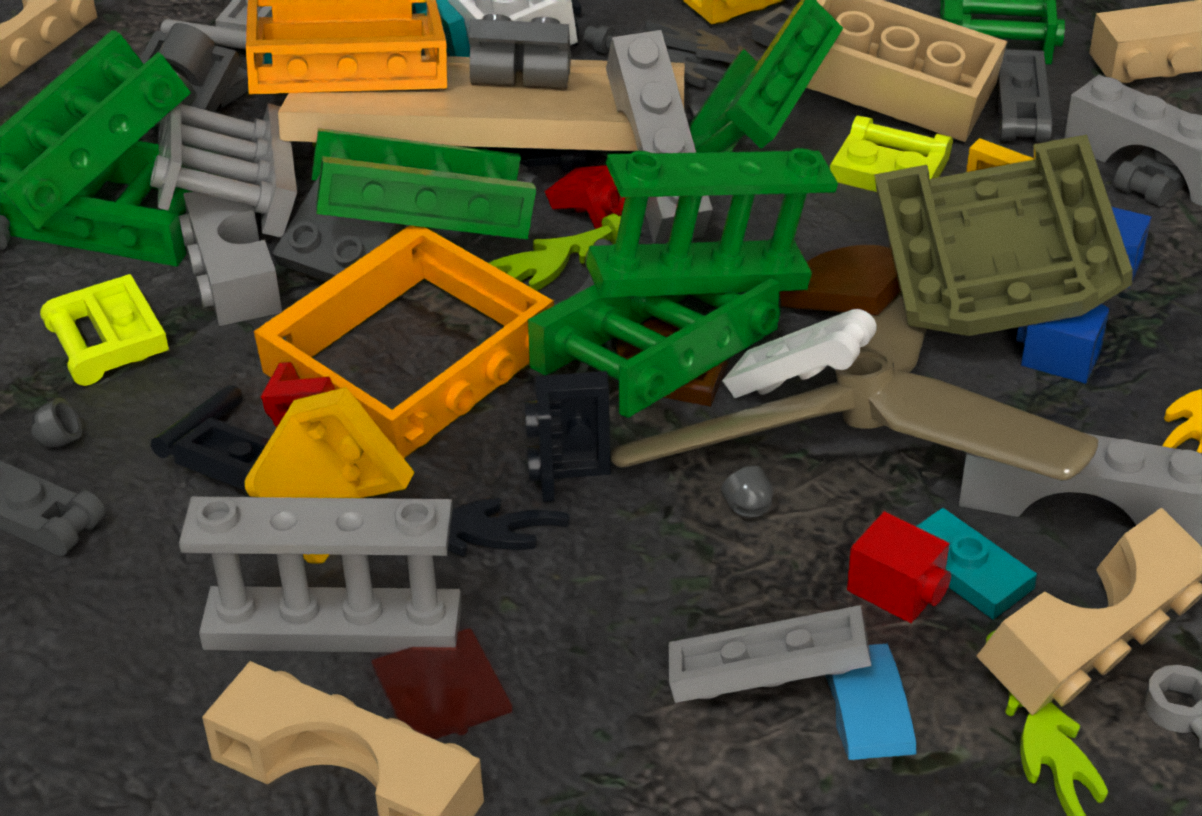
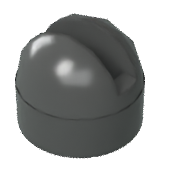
M56 398L42 405L33 413L31 433L34 439L42 446L52 449L63 447L79 439L82 435L81 420L73 406L65 399Z
M747 466L739 469L730 475L721 487V493L727 504L739 516L748 519L760 517L767 513L772 504L774 494L772 484L760 466Z

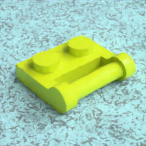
M857 115L853 121L850 134L830 164V170L838 183L875 192L877 190L874 174L927 165L930 179L938 178L949 160L953 138L941 134H936L933 138L873 124L872 118Z
M131 274L47 301L40 310V316L46 328L56 333L69 358L67 368L73 380L79 385H92L103 377L105 371L132 362H139L169 350L166 333ZM88 316L103 343L87 347L75 324L76 319Z

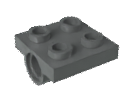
M488 14L483 16L482 19H470L471 83L515 85L516 72H523L524 86L568 88L571 67L569 24H560L559 20L551 17H536L531 22L512 21L510 17L500 14Z
M175 23L168 34L155 31L140 58L143 64H145L157 52L161 53L191 92L181 104L211 112H216L242 63L237 51L216 46L207 34L196 27L184 23Z
M319 175L272 255L280 266L328 281L405 229L406 225L316 214Z

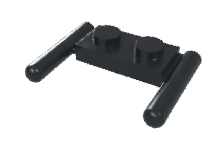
M228 385L151 440V448L160 458L174 455L175 463L197 471L206 477L215 478L246 490L245 479L270 439L218 421L237 407L243 400L242 391L235 385Z

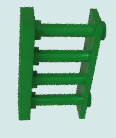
M801 0L795 6L761 59L756 61L745 49L737 54L689 125L696 153L732 152L738 141L745 135L759 148H763L775 138L843 30V27L816 0Z
M940 0V19L999 39L1041 41V51H1044L1045 64H1052L1054 47H1062L1065 19H1057L1056 0ZM971 14L1039 17V22L971 19Z
M111 30L0 127V182L8 183L1 191L30 224L38 229L191 94L190 90L161 53L157 52L143 64L123 36Z
M322 128L317 130L311 179L316 181L320 175L316 214L528 240L536 187L534 183L517 181L521 159L519 154Z
M136 141L38 229L30 224L1 191L8 184L6 182H0V215L10 221L9 232L13 237L178 267L187 255L179 219L180 215L186 213L183 194L194 191L175 187L169 211L139 206L152 189L158 190V188L150 186V180L155 159L159 154V144ZM107 181L128 185L115 202L93 197Z
M797 148L791 151L650 153L647 151H635L630 154L607 155L606 165L621 198L625 197L616 244L589 246L586 265L600 298L747 292L770 278L780 282L779 291L807 290L812 272L794 240L807 193H836L838 186L836 178L820 151H811L804 148ZM755 194H784L772 239L743 241ZM732 195L721 240L717 242L691 243L702 196ZM679 196L669 242L665 244H639L648 198Z
M770 278L742 295L738 293L612 298H600L594 284L528 319L530 368L546 376L577 359L600 372L607 371L608 376L619 381V414L629 418L777 330L780 318V282ZM691 296L718 309L704 316L677 302ZM654 316L681 330L665 337L640 325V323ZM613 338H618L642 350V352L630 359H626L600 345Z

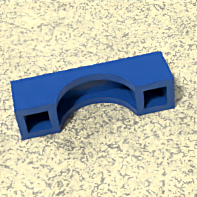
M1112 207L1133 269V282L1143 260L1152 216ZM1100 304L1082 316L1018 327L1016 340L1025 343L1021 366L1086 384L1102 349L1109 308Z

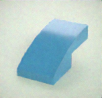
M888 643L869 645L872 666L853 669L839 675H825L836 703V728L848 760L916 754V738L906 695Z

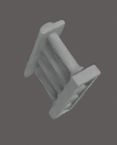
M180 102L158 122L159 154L155 159L150 180V186L158 188V208L169 211L175 187L254 206V212L261 213L262 233L282 238L297 195L291 141L280 140L278 111L281 107L268 103L263 120L255 118L254 122L184 105Z
M191 497L179 541L180 552L211 553L218 586H210L199 631L203 650L457 653L462 610L461 590L436 589L433 556H447L453 510L452 499ZM238 554H276L282 587L245 586ZM303 554L341 555L346 588L308 587ZM368 555H406L410 588H372Z

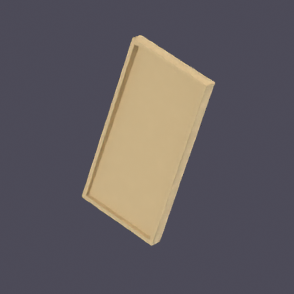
M421 55V60L426 59L425 56ZM447 56V88L289 93L278 111L280 140L316 142L317 130L322 128L452 146L638 151L633 130L626 114L623 111L617 112L606 72L607 61L571 60L568 88L524 86L523 72H516L515 85L471 83L470 57ZM671 62L684 107L685 63Z

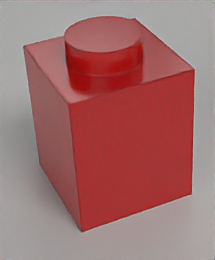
M884 511L851 547L847 591L912 624L928 604L936 606L942 600L949 587L951 572L946 570L950 543Z

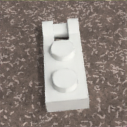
M854 309L747 350L722 381L733 397L737 398L756 390L760 395L767 394L779 387L786 379L797 375L802 380L808 379L822 371L827 365L838 370L847 369L857 359L860 347L867 345L875 335L877 324L874 318L864 310Z

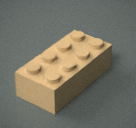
M816 0L843 27V30L806 88L966 142L996 86L1007 41L884 0Z

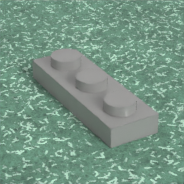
M861 605L669 642V685L675 703L694 699H711L721 694L757 687H776L789 681L827 674L839 675L853 669L872 666Z

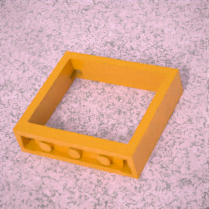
M248 0L246 60L249 94L447 88L446 38L436 0ZM412 3H426L427 16H425V13L412 14ZM272 6V17H259L258 20V7ZM422 49H424L426 59L421 60ZM265 53H271L272 64H264Z
M409 225L256 329L254 336L263 373L272 377L279 363L292 362L300 379L329 376L335 389L347 387L388 440L396 447V450L405 458L417 448L427 444L434 435L459 416L469 412L476 403L500 385L507 383L513 375L530 363L528 319L553 307L554 300L428 228ZM423 279L428 280L504 325L502 329L394 409L387 407L312 358Z

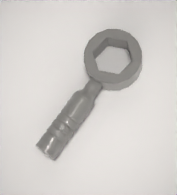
M1178 664L1164 666L1156 670L1149 679L1145 694L1144 707L1148 716L1157 725L1169 731L1179 733L1194 732L1199 738V748L1202 751V672L1192 667ZM1167 690L1190 694L1196 704L1193 707L1170 703L1163 693Z

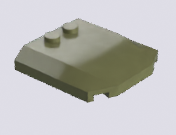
M1087 134L1033 144L1034 160L930 179L928 166L921 165L874 174L877 195L909 326L972 336L1072 318L1086 314L1132 285L1133 269Z

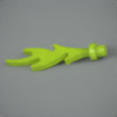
M614 213L602 219V227L585 233L561 238L535 239L533 241L534 251L502 257L489 262V264L505 273L508 272V275L520 282L529 276H533L529 281V287L538 291L560 275L573 252L579 253V262L584 264L589 246H593L597 240L606 239L612 244H616L621 216Z
M995 631L991 632V633L986 637V643H987V641L990 639V637L994 634ZM1009 691L1005 713L1008 716H1013L1018 708L1024 706ZM1050 702L1033 716L1029 713L1020 742L1023 769L1027 780L1030 783H1036L1040 775L1041 764L1048 765L1052 770L1056 793L1066 815L1086 816L1076 796L1073 780L1080 781L1099 803L1104 802L1108 789L1087 756L1070 739L1077 736L1080 725Z

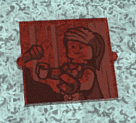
M471 628L458 632L456 647H410L371 660L372 668L396 719L406 723L414 731L432 739H438L455 732L458 735H465L469 727L512 713V704Z

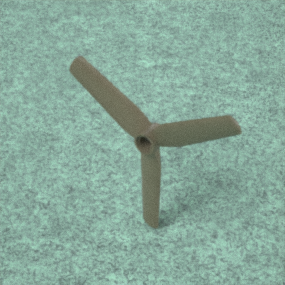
M899 292L879 315H871L877 324L875 335L867 345L860 347L857 359L849 368L844 370L835 369L837 382L616 446L610 451V461L619 468L629 467L841 411L844 422L855 428L870 429L885 425L903 434L1060 481L1073 478L1090 463L1096 453L1099 440L1094 436L944 381L910 373L917 364L927 329L908 325L901 293Z

